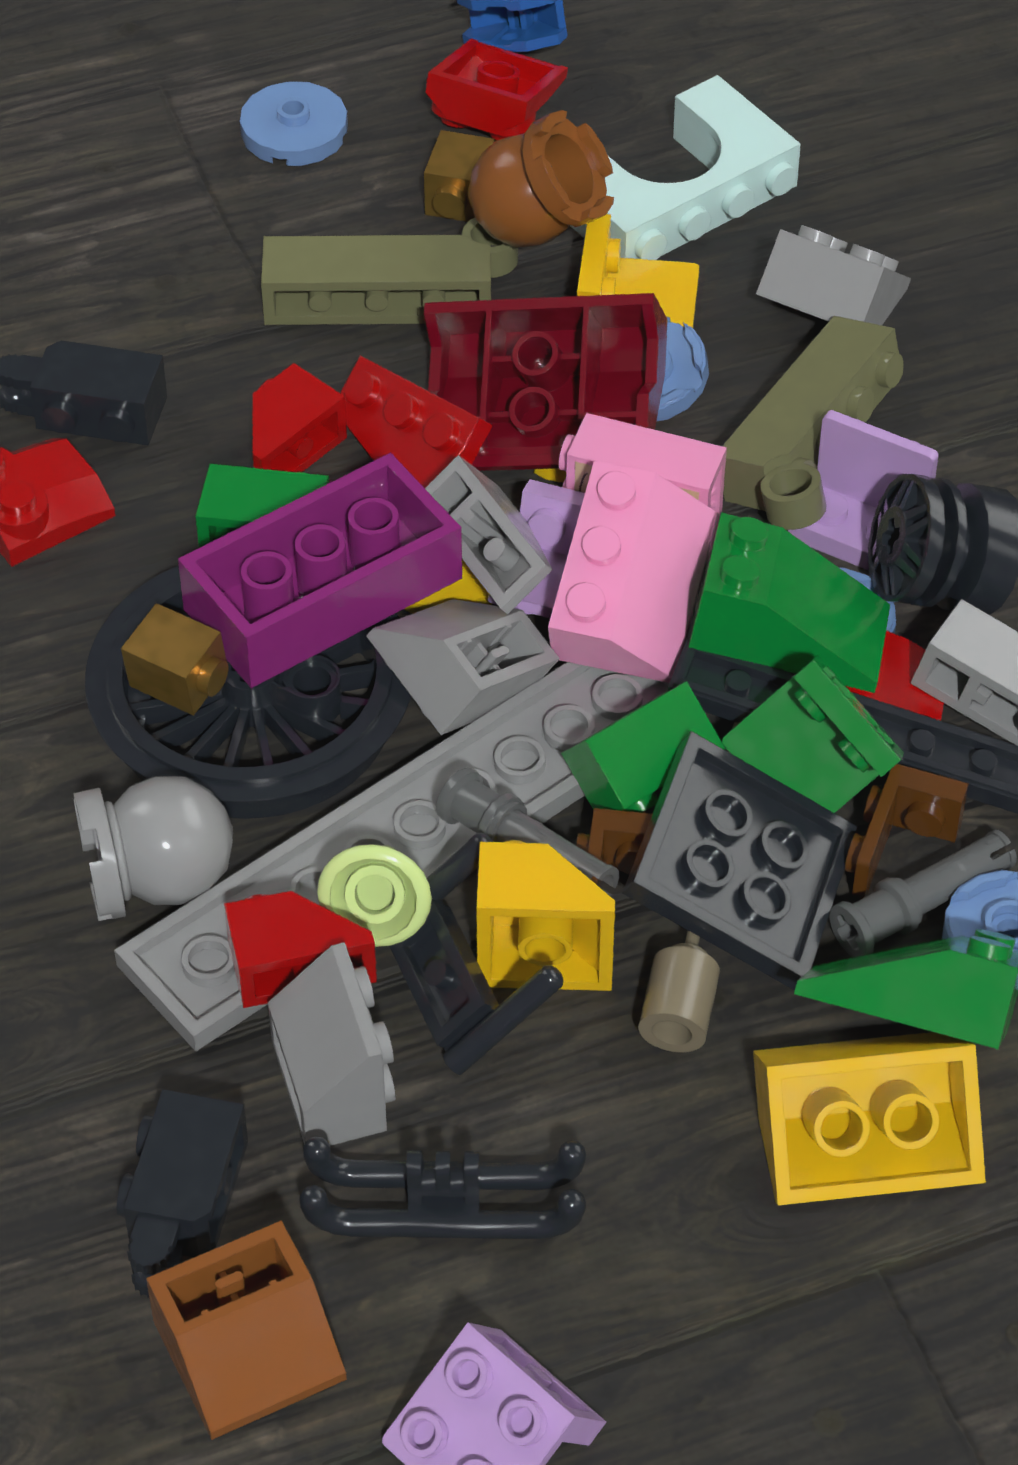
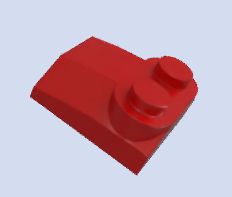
M471 38L428 72L425 92L432 100V111L441 117V121L444 124L457 128L473 127L489 132L493 139L500 140L523 134L528 130L532 122L535 121L536 112L567 78L568 67L551 64L478 42L479 40Z
M52 438L12 452L0 447V554L11 567L116 516L115 508L97 473L67 438Z

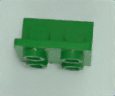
M819 655L725 735L722 740L723 745L732 755L833 813L838 811L878 775L880 777L885 775L902 760L904 754L901 748Z

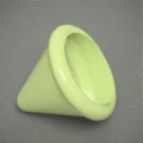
M358 845L345 849L327 863L318 880L317 895L319 905L372 931L375 947L391 946L410 938L422 927L430 913L432 896L430 885L424 872L412 859L389 845Z

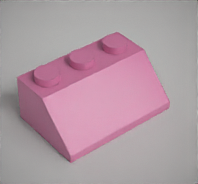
M594 460L548 625L550 646L560 658L559 660L670 683L686 643L718 520V513L656 472Z

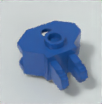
M457 0V4L468 8L471 27L462 34L464 44L472 38L479 40L478 42L511 52H528L558 45L568 37L563 0Z

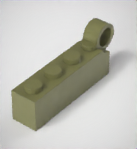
M476 218L466 223L462 235L264 236L261 277L264 325L426 324L424 317L425 303L491 300V278L506 275L516 267L518 263V248L492 238Z
M833 316L722 446L727 448L723 491L726 502L766 511L769 522L772 525L783 527L785 530L808 527L823 517L827 506L821 475L817 470L822 419L829 410H834L866 422L890 389L899 383L903 375L904 364L903 358L899 354L895 328Z

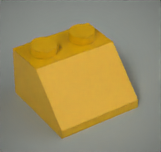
M518 840L480 842L477 889V962L489 986L493 988H519L543 966L552 965L563 975L564 982L560 989L612 991L615 900L549 844L525 843Z

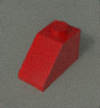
M295 363L276 377L266 380L253 393L254 468L303 472L347 438L345 396Z
M293 891L271 895L256 894L244 900L224 903L228 943L243 1008L268 1004L274 996L330 946L344 942L353 968L365 966L370 982H377L375 942L372 931Z

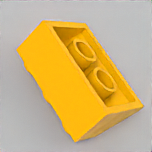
M936 1032L753 1051L758 1118L777 1205L986 1183L976 1045L974 1043Z

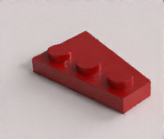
M361 355L340 392L345 396L346 425L371 458L375 461L392 453L424 488L458 455L472 465L493 426Z

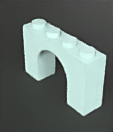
M716 75L676 95L673 138L710 170L688 181L658 183L647 181L628 173L609 157L613 174L605 177L607 188L606 196L614 197V204L607 213L611 214V238L621 239L620 258L657 260L660 256L691 240L700 238L712 229L734 218L741 217L747 211L796 187L801 144L720 76ZM587 224L579 227L571 226L585 239Z

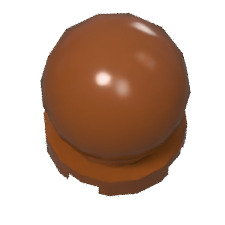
M556 111L532 122L528 130L523 134L495 141L481 154L472 169L468 197L476 220L492 238L515 248L541 245L554 240L569 225L579 227L593 222L608 213L614 204V197L606 196L605 177L613 174V168L604 145L587 123L576 127L571 121L566 119L567 111Z

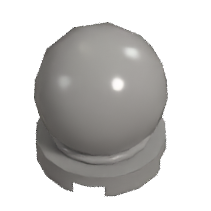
M152 777L130 786L114 805L109 801L104 803L100 788L73 793L83 852L96 849L98 861L89 863L92 882L89 883L98 921L125 917L124 900H130L132 895L153 905H182L211 889L228 870L233 841V826L226 809L209 789L187 777Z

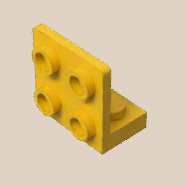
M606 214L587 224L577 296L654 293L666 317H670L671 322L678 323L683 327L684 322L693 328L699 280L698 264L620 258L621 239L611 238V214Z

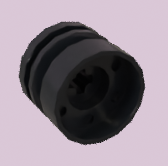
M901 474L888 485L878 502L871 523L868 564L874 590L882 599L888 602L923 607H933L937 604L941 610L953 611L962 599L991 615L1003 606L1013 591L1018 577L1017 499L1007 489L972 483H959L955 486L948 479L929 478L928 476L918 474Z

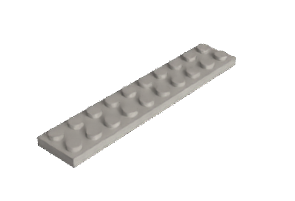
M566 662L116 948L114 952L117 967L195 1051H198L268 1005L263 1004L243 1008L228 943L224 903L244 900L256 894L271 895L293 891L319 905L317 889L318 880L323 868L335 855L345 849L358 845H389L412 859L427 878L476 834V832L460 822L456 824L446 823L440 819L436 810L438 796L443 786L453 774L463 768H471L478 772L483 778V784L498 794L504 795L509 793L520 798L527 808V815L540 823H544L585 796L561 753L667 692L670 683Z

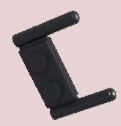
M484 833L473 835L427 877L432 901L430 913L425 923L410 938L389 946L437 1046L443 1047L446 1052L443 1055L446 1065L458 1075H462L556 993L564 982L562 973L556 967L545 965L499 1005L451 908L443 904L442 900L479 867L480 842H493Z

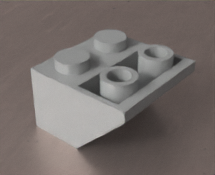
M801 225L798 235L780 229L756 294L826 321H830L833 316H839L883 325L908 289L911 278L895 272L899 263L897 260L853 244L850 254L844 253L847 242Z
M456 599L375 627L367 635V638L382 656L386 665L395 673L440 735L474 722L543 678L560 659L523 610L513 609L507 614L499 606Z
M345 942L330 946L268 1002L272 1044L304 1145L311 1137H322L331 1146L387 1131L386 1103L396 1100L394 1084L388 1067V1063L394 1061L390 1037L383 1021L377 1023L372 1021L368 1008L374 1007L375 1003L368 972L365 966L353 968Z

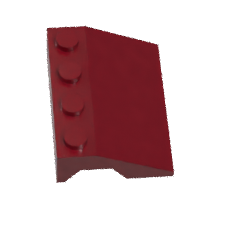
M654 293L430 302L424 304V317L431 345L428 391L493 425L472 463V466L477 470L559 468V457L563 442L568 434L576 436L586 413L655 430L665 378L668 319Z

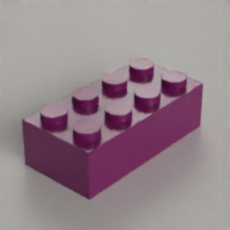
M389 453L178 558L183 608L191 619L221 632L226 660L249 687L253 688L462 579V527L394 455Z

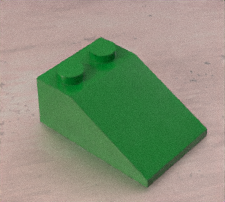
M721 512L689 648L762 664L795 674L819 655L845 686L875 693L890 604L783 527L763 523L751 517H738Z
M976 929L974 936H970V938L958 936L815 965L797 981L794 994L999 1049L1008 1033L1018 995V950H1014L1016 939L997 932Z

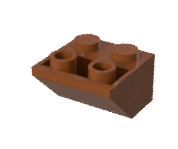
M282 1220L146 1278L154 1324L211 1440L347 1380L345 1368L313 1279Z

